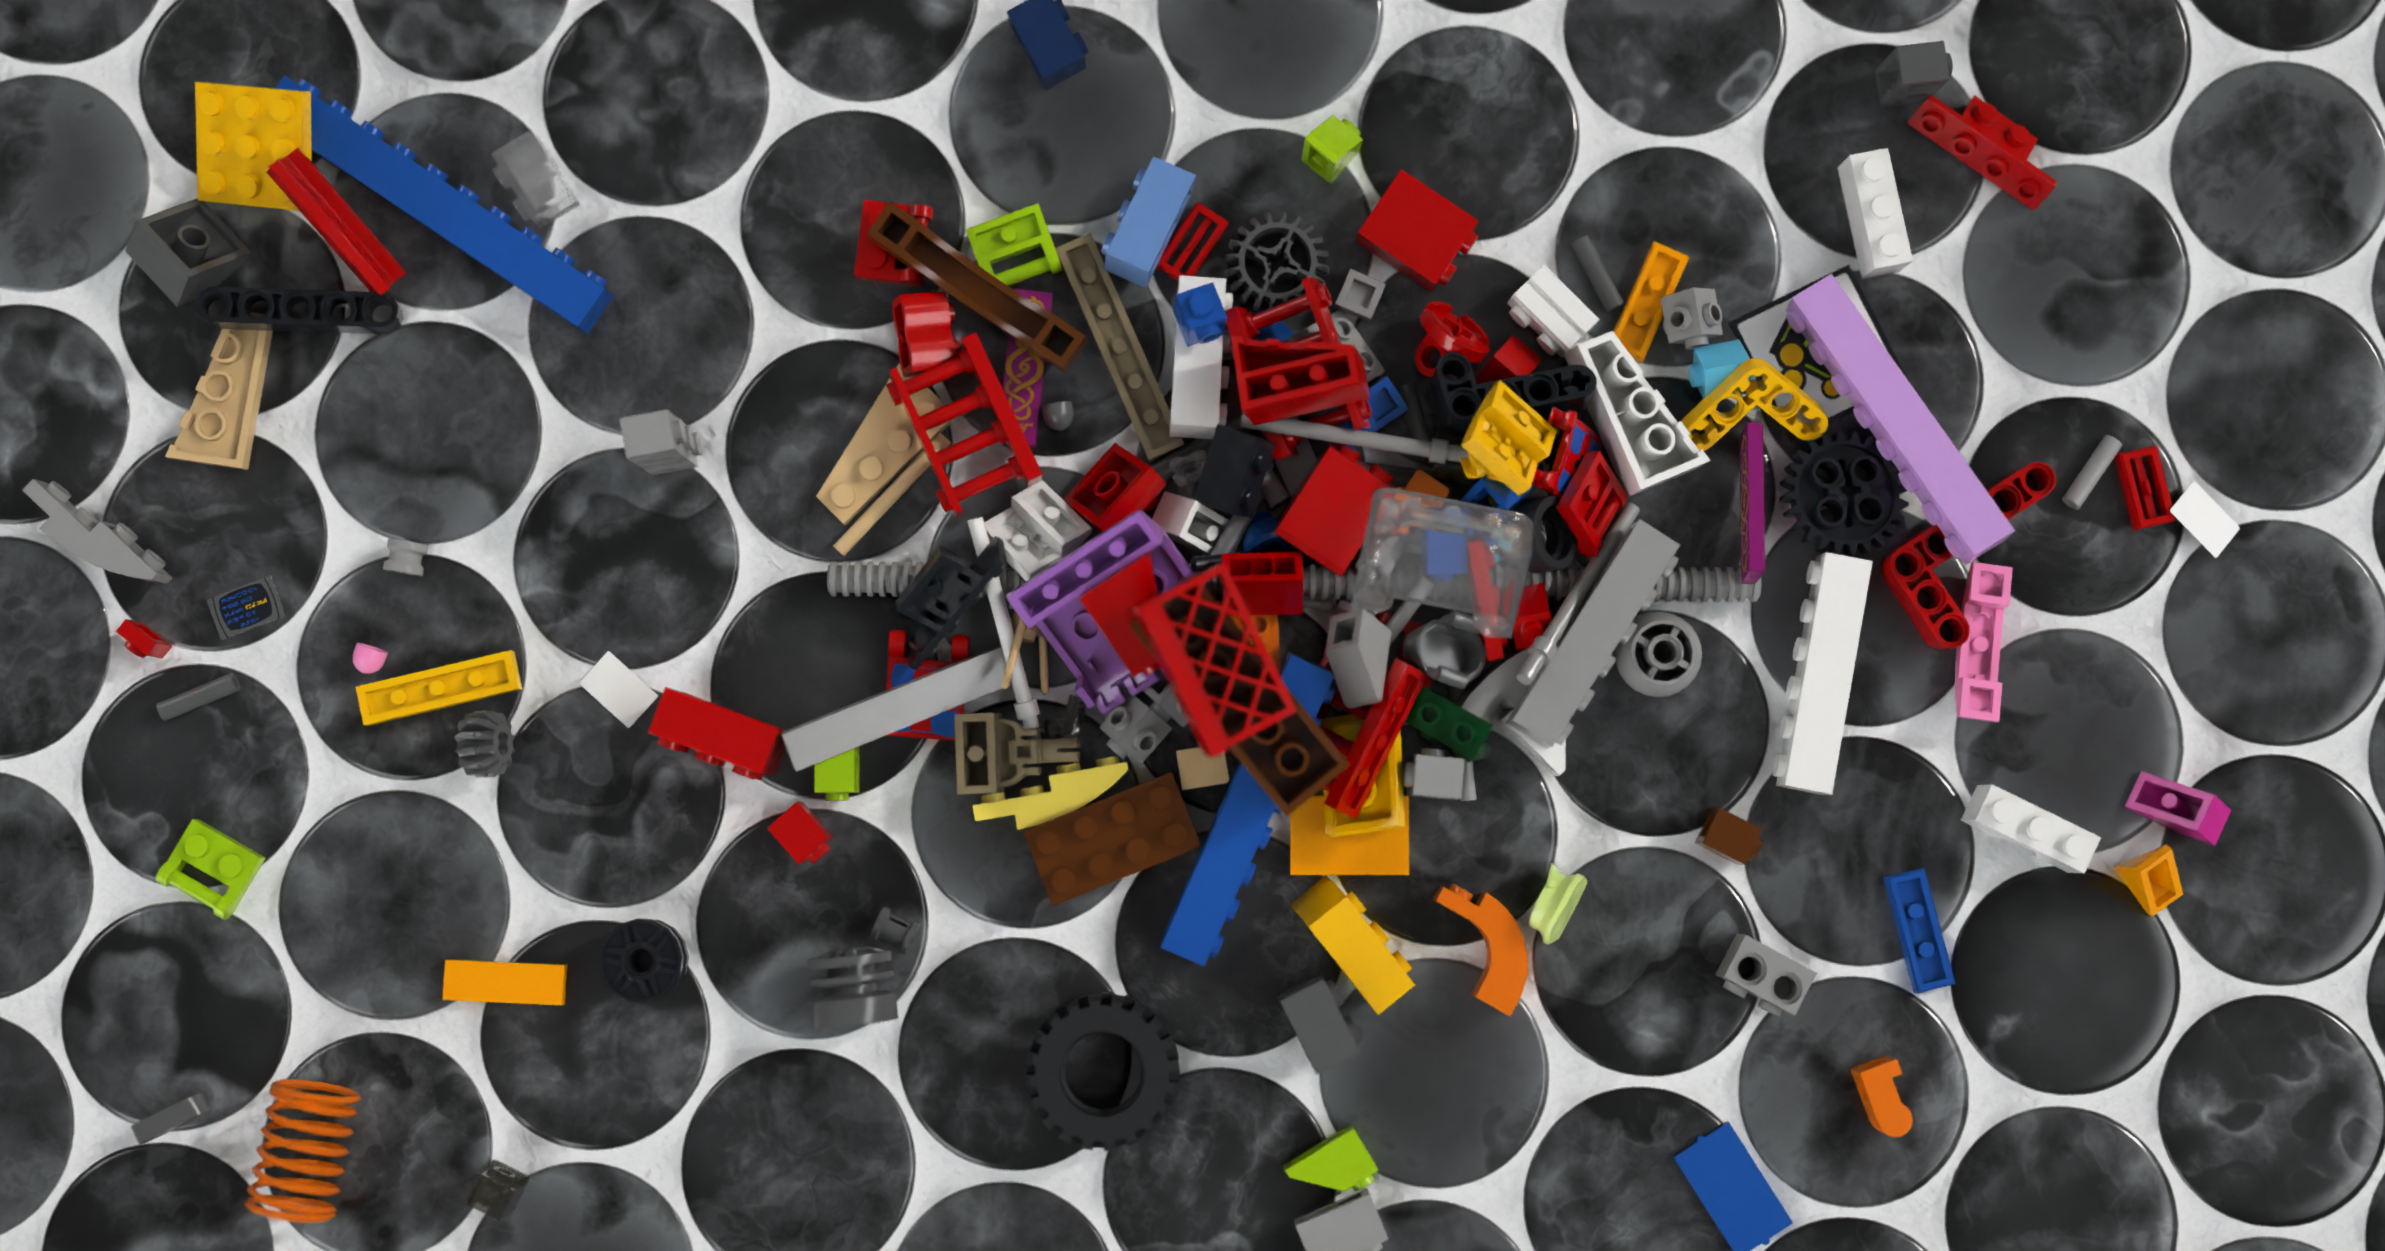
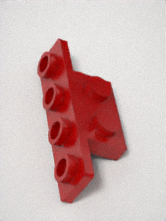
M1929 95L1908 121L1911 127L2032 210H2035L2057 185L2056 180L2027 161L2038 139L2031 135L2025 127L2015 124L1998 112L1993 105L1982 101L1975 95L1967 103L1961 114L1933 95Z

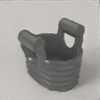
M1453 610L1451 614L1444 615L1437 620H1432L1408 633L1403 642V657L1407 664L1426 674L1428 678L1464 689L1467 683L1481 674L1486 664L1485 646L1478 635L1482 627V620Z

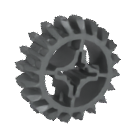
M1267 212L1264 214V225H1260L1258 220L1253 217L1249 220L1252 232L1244 227H1239L1237 235L1242 241L1231 239L1229 242V248L1235 253L1226 254L1225 263L1235 267L1227 269L1225 276L1227 279H1238L1230 286V290L1232 293L1245 290L1240 298V303L1245 305L1251 299H1254L1253 312L1255 313L1261 310L1262 305L1269 306L1268 309L1306 294L1302 279L1311 277L1318 279L1319 284H1326L1318 276L1329 274L1330 267L1320 263L1329 258V252L1326 250H1316L1323 245L1324 239L1322 236L1309 238L1314 232L1312 224L1307 225L1303 230L1299 229L1301 224V217L1299 216L1293 219L1292 224L1286 223L1287 215L1285 212H1280L1278 222H1273L1272 215ZM1283 237L1278 245L1273 248L1253 247L1263 239ZM1294 242L1304 251L1309 264V272L1301 269V264L1295 262L1290 256ZM1284 250L1283 267H1279L1270 279L1271 263L1280 258ZM1245 258L1253 260L1254 265L1264 273L1260 288L1248 276L1245 268ZM1297 280L1301 282L1298 287L1291 291L1283 293L1271 292L1276 284L1281 281L1295 283Z

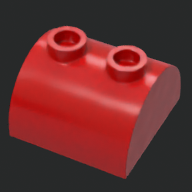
M1114 443L1063 500L1086 523L1101 534L1138 509L1142 511L1154 509L1161 500L1160 492L1167 484L1151 466L1117 443Z

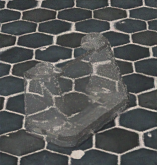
M1395 488L1378 489L1373 494L1351 607L1364 609L1371 614H1377L1391 608L1395 598L1473 614V625L1479 629L1481 634L1493 638L1500 636L1511 638L1531 558L1533 522L1527 516L1513 511Z

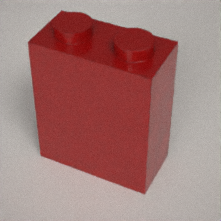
M1401 169L1358 231L1355 242L1432 293L1438 283L1445 287L1458 267L1452 263L1459 252L1467 255L1475 244L1479 235L1474 233L1479 220Z

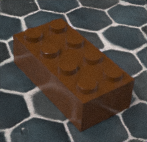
M1172 772L1023 831L1052 906L1201 847Z

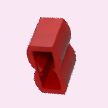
M945 291L900 294L892 301L893 321L898 338L899 360L904 377H914L959 357L960 345L958 340H954L951 332V325L955 321V310L952 302L948 301Z

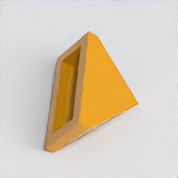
M2167 844L2114 866L2119 876L2151 917L2183 895L2173 851Z

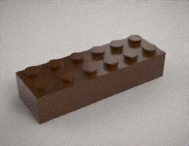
M1191 571L1173 587L1195 577L1196 575L1193 571ZM1203 586L1200 599L1220 605L1207 588ZM1196 587L1184 592V594L1193 596ZM1176 596L1162 603L1170 620L1184 624L1192 601ZM1198 604L1191 627L1212 634L1219 611ZM1225 613L1218 636L1239 643L1242 631L1229 615ZM1135 617L1129 622V626L1155 657ZM1173 627L1180 639L1182 629ZM1189 632L1184 645L1187 656L1203 662L1210 639ZM1247 639L1246 645L1254 648L1251 642ZM1216 641L1209 664L1230 671L1237 648ZM1244 650L1237 674L1257 680L1262 666L1259 656ZM1192 664L1198 676L1201 667ZM1207 669L1202 684L1206 694L1221 699L1228 675ZM1266 674L1264 683L1273 685L1268 674ZM1235 678L1228 702L1248 708L1255 684ZM1285 685L1297 712L1229 748L1287 817L1349 767L1350 764ZM1262 687L1255 711L1270 715L1283 708L1276 691ZM1210 701L1215 712H1217L1219 703ZM1228 706L1225 707L1221 724L1227 736L1242 729L1246 712ZM1253 715L1251 724L1262 718Z

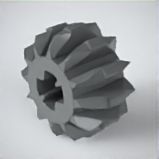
M487 710L474 711L473 713L466 714L463 721L458 722L459 733L454 736L457 741L455 752L459 755V767L464 768L466 775L495 777L496 775L504 774L507 767L512 765L511 754L515 752L513 747L515 736L511 734L512 725L510 721H506L505 715Z

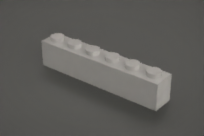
M1641 519L1630 526L1556 643L1557 651L1548 664L1542 665L1519 704L1508 718L1507 724L1546 749L1553 747L1555 743L1563 744L1574 726L1569 722L1577 709L1582 712L1594 696L1595 691L1590 689L1595 679L1598 675L1604 678L1613 666L1616 658L1611 654L1619 642L1625 645L1634 633L1637 624L1632 621L1640 609L1646 611L1656 598L1658 591L1653 588L1661 576L1667 578L1678 563L1679 558L1674 556V554L1680 547V544Z

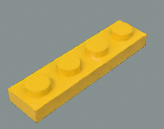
M511 650L356 686L363 725L366 726L522 690L515 652Z

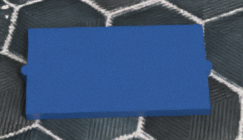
M1728 1121L1705 1136L1698 1135L1696 1142L1672 1156L1732 1251H1751L1762 1243L1768 1245L1770 1242L1769 1238L1793 1224Z

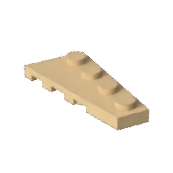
M250 312L253 318H260L265 315ZM222 329L210 355L213 358L205 376L201 375L195 388L198 391L189 412L185 411L179 424V427L182 428L174 445L170 444L165 455L166 458L248 470L273 331Z
M899 363L897 366V370L902 380L904 381L911 378L903 376L901 366ZM886 385L816 496L845 526L923 451V447L903 404L895 406ZM929 388L910 395L919 417L945 406ZM956 418L927 430L930 441L939 433H942Z

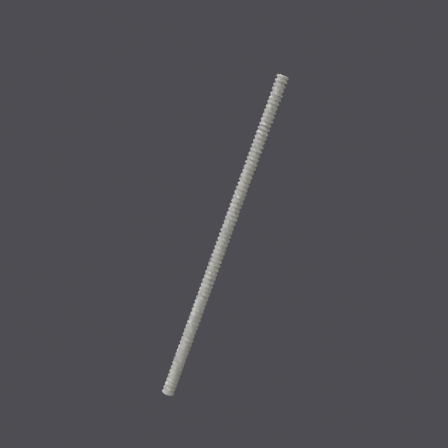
M831 561L827 570L828 592L832 597H836L838 593H842L844 597H849L850 593H855L856 597H861L862 593H867L868 597H873L875 593H879L881 597H886L887 593H891L893 597H898L899 593L906 589L924 565L922 562H917L916 566H911L910 562H905L904 566H899L898 562H892L891 566H887L886 562H880L879 566H875L874 562H868L866 566L862 565V562H855V565H850L848 561L838 565L836 561ZM1006 562L1004 570L999 575L1005 598L1008 593L1026 582ZM1310 564L1309 568H1303V596H1309L1310 600H1314L1315 596H1321L1322 600H1327L1328 596H1333L1334 600H1339L1340 596H1346V600H1351L1352 596H1358L1359 600H1364L1365 596H1370L1371 600H1376L1377 596H1382L1383 600H1388L1389 596H1394L1395 600H1401L1402 596L1409 595L1421 577L1424 576L1435 584L1428 594L1432 600H1438L1440 596L1444 600L1456 597L1457 601H1461L1463 597H1468L1469 601H1472L1467 573L1457 574V580L1434 581L1433 575L1424 573L1421 565L1419 569H1414L1413 565H1408L1407 569H1402L1401 565H1396L1385 583L1377 582L1371 584L1361 578L1358 569H1353L1352 565L1348 566L1342 577L1324 565L1321 568H1316L1315 564ZM1494 566V569L1489 570L1491 586L1497 585L1500 597H1504L1505 600L1506 590L1544 583L1547 600H1549V597H1553L1554 601H1560L1561 597L1566 598L1584 571L1585 566H1580L1578 570H1574L1573 566H1567L1566 570L1561 569L1541 573L1529 572L1522 566H1518L1517 570H1513L1512 566H1506L1505 570H1500L1499 566ZM1677 567L1676 571H1672L1667 578L1663 576L1659 578L1653 588L1658 591L1653 602H1658L1660 598H1663L1665 602H1670L1672 598H1675L1677 602L1684 601V598H1688L1689 602H1695L1697 598H1700L1701 602H1707L1709 598H1712L1714 602H1720L1721 598H1724L1726 602H1732L1734 598L1738 602H1745L1746 598H1749L1750 602H1757L1761 595L1762 581L1760 577L1756 584H1741V567L1737 571H1734L1732 567L1725 568V571H1722L1720 567H1714L1712 571H1709L1708 567H1702L1700 571H1697L1695 567H1689L1688 571H1685L1683 567ZM1194 572V573H1195L1196 576H1197V575L1201 574L1202 572ZM1219 575L1205 581L1204 586L1215 599H1217V595H1222V581ZM986 588L983 589L981 597L987 594Z

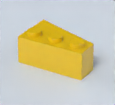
M1325 875L1290 903V906L1305 922L1313 935L1323 945L1377 1015L1415 986L1414 982L1407 975L1412 970V967L1398 950L1391 954L1384 944L1390 939L1375 921L1370 925L1365 921L1361 914L1367 909L1352 891L1345 895Z

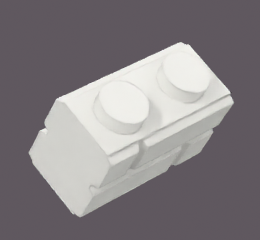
M1545 265L1523 284L1507 303L1512 308L1509 311L1511 317L1524 328L1529 325L1539 335L1537 338L1539 345L1550 355L1557 353L1561 358L1600 320Z

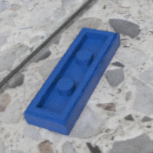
M1917 868L1884 876L1883 880L1913 993H1921L1956 984L1925 868Z

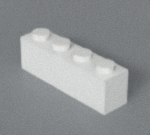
M1179 275L1177 294L1213 282L1224 310L1232 308L1233 293L1226 292V278ZM1176 320L1169 437L1213 439L1217 424L1226 426L1227 403H1220V390L1228 389L1229 366H1222V353L1230 352L1231 336L1228 329H1225L1224 335H1221L1214 341L1204 344L1198 343L1187 347Z

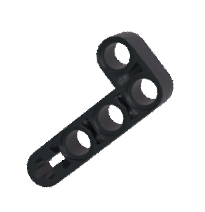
M1447 353L1438 360L1431 381V390L1444 429L1450 435L1464 437L1483 400L1493 385L1499 380L1477 384L1469 360L1459 353ZM1571 365L1500 380L1545 420L1549 419L1552 407L1563 412L1571 410L1580 413L1584 411L1597 385L1594 372L1583 365ZM1444 374L1455 375L1459 380H1448L1444 377ZM1530 394H1539L1542 397H1544L1545 400H1536ZM1454 409H1464L1470 415H1458Z

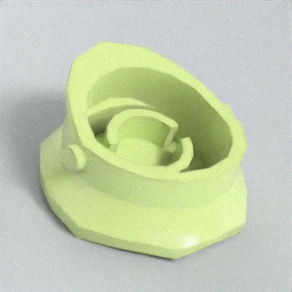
M1553 863L1550 865L1547 883L1535 904L1529 922L1530 927L1540 931L1543 942L1548 945L1560 938L1587 885V879L1581 874L1566 875L1558 871Z

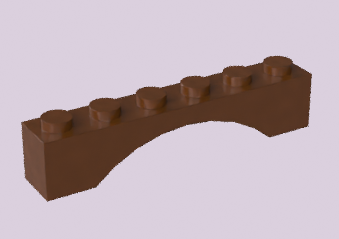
M888 202L868 231L867 235L873 243L1065 375L1088 343L1084 334L982 269L892 202Z

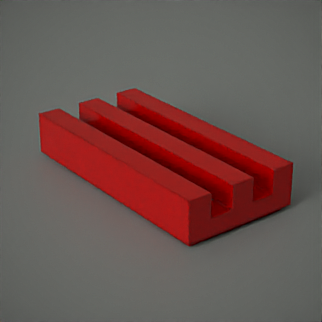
M1197 201L1167 245L1156 269L1160 272L1163 271L1169 278L1175 279L1178 282L1179 275L1196 276L1228 228L1229 222ZM1201 214L1206 217L1173 267L1167 264L1198 216ZM1214 222L1218 226L1184 275L1180 270Z
M2157 445L2117 454L2115 461L2133 530L2177 521L2176 517L2170 512L2173 505ZM2146 456L2150 474L2152 477L2156 497L2161 512V516L2157 517L2151 495V486L2149 480L2147 479L2145 468L2142 461V457ZM2130 460H2131V462H2132V466H2133V469H2134V473H2135V477H2136L2138 489H2139V492H2140V496H2141V500H2142L2144 512H2145V515H2146V520H2145L2144 513H2143V509H2142V506H2141V502H2140V498H2139L2137 486H2136V483H2135V479H2134V475H2133V471H2132V467H2131Z

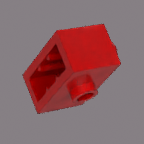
M1302 552L1222 554V563H1225L1250 616L1303 614L1304 576ZM1222 583V600H1223V597H1224V594H1225V590H1226L1225 587H1224V585H1223V583ZM1230 599L1227 608L1236 611Z

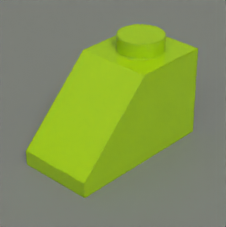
M1332 115L1305 138L1301 160L1331 185L1360 151L1363 141L1359 137L1361 133L1347 119L1340 121Z
M1352 1124L1283 1165L1289 1178L1344 1192L1351 1187L1354 1192L1363 1189L1375 1180L1372 1174L1379 1171Z

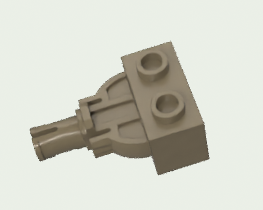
M1001 713L954 714L957 795L1005 792V787L1020 782L1026 776L1040 775L1042 773V767L1027 768L1026 764L1080 762V752H1061L1063 748H1080L1079 737L1025 740V736H1040V728H1024L1013 720L1002 718Z

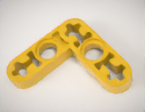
M1752 358L1741 363L1681 421L1690 432L1688 436L1699 451H1705L1712 447L1756 405L1801 440L1818 439L1821 437V434L1825 433L1828 427V419L1823 408L1761 358ZM1751 375H1754L1756 377L1762 376V379L1759 382H1757L1756 380L1749 381L1748 378ZM1745 391L1746 395L1742 396L1741 392L1743 393ZM1783 392L1792 394L1791 401L1785 406L1775 407L1772 405V400L1776 395ZM1733 398L1737 400L1736 406L1728 412L1716 410L1718 403L1723 399ZM1801 410L1805 417L1810 420L1815 419L1812 424L1808 422L1802 424L1797 414L1798 411ZM1710 414L1716 423L1711 418L1708 420L1707 415ZM1695 428L1699 431L1704 429L1705 433L1702 435L1698 433L1692 435L1691 431Z

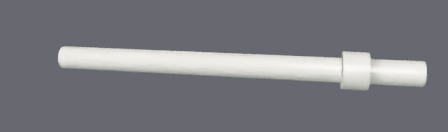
M983 517L967 521L977 557L990 543ZM998 576L996 578L993 577L985 588L1007 664L1015 634ZM1019 652L1011 678L1017 701L1013 704L1017 719L1022 720L1024 728H1040L1037 715L1040 714L1037 699L1031 696ZM1041 729L1040 736H1026L1027 740L1043 739Z

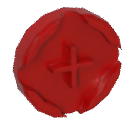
M1441 301L1429 302L1419 316L1420 322L1428 334L1416 350L1415 363L1419 372L1429 377H1433L1435 371L1430 362L1431 353L1435 348H1438L1441 357L1447 353H1459L1472 363L1482 362L1490 351V347H1488L1490 345L1489 338L1482 328L1467 315L1461 314L1460 317L1452 314L1451 312L1454 308L1450 304Z

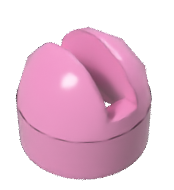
M357 643L353 652V664L362 673L371 674L377 672L383 667L388 652L371 645Z

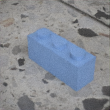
M1154 156L1147 169L1143 167L1139 169L1132 189L1136 190L1132 201L1124 200L1117 216V221L1121 222L1116 234L1109 232L1103 243L1101 253L1106 255L1105 271L1147 288L1192 195L1196 178L1195 174Z

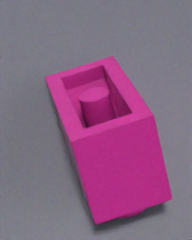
M2143 771L2140 772L2125 805L2127 809L2178 834L2214 846L2231 812V809L2214 794Z

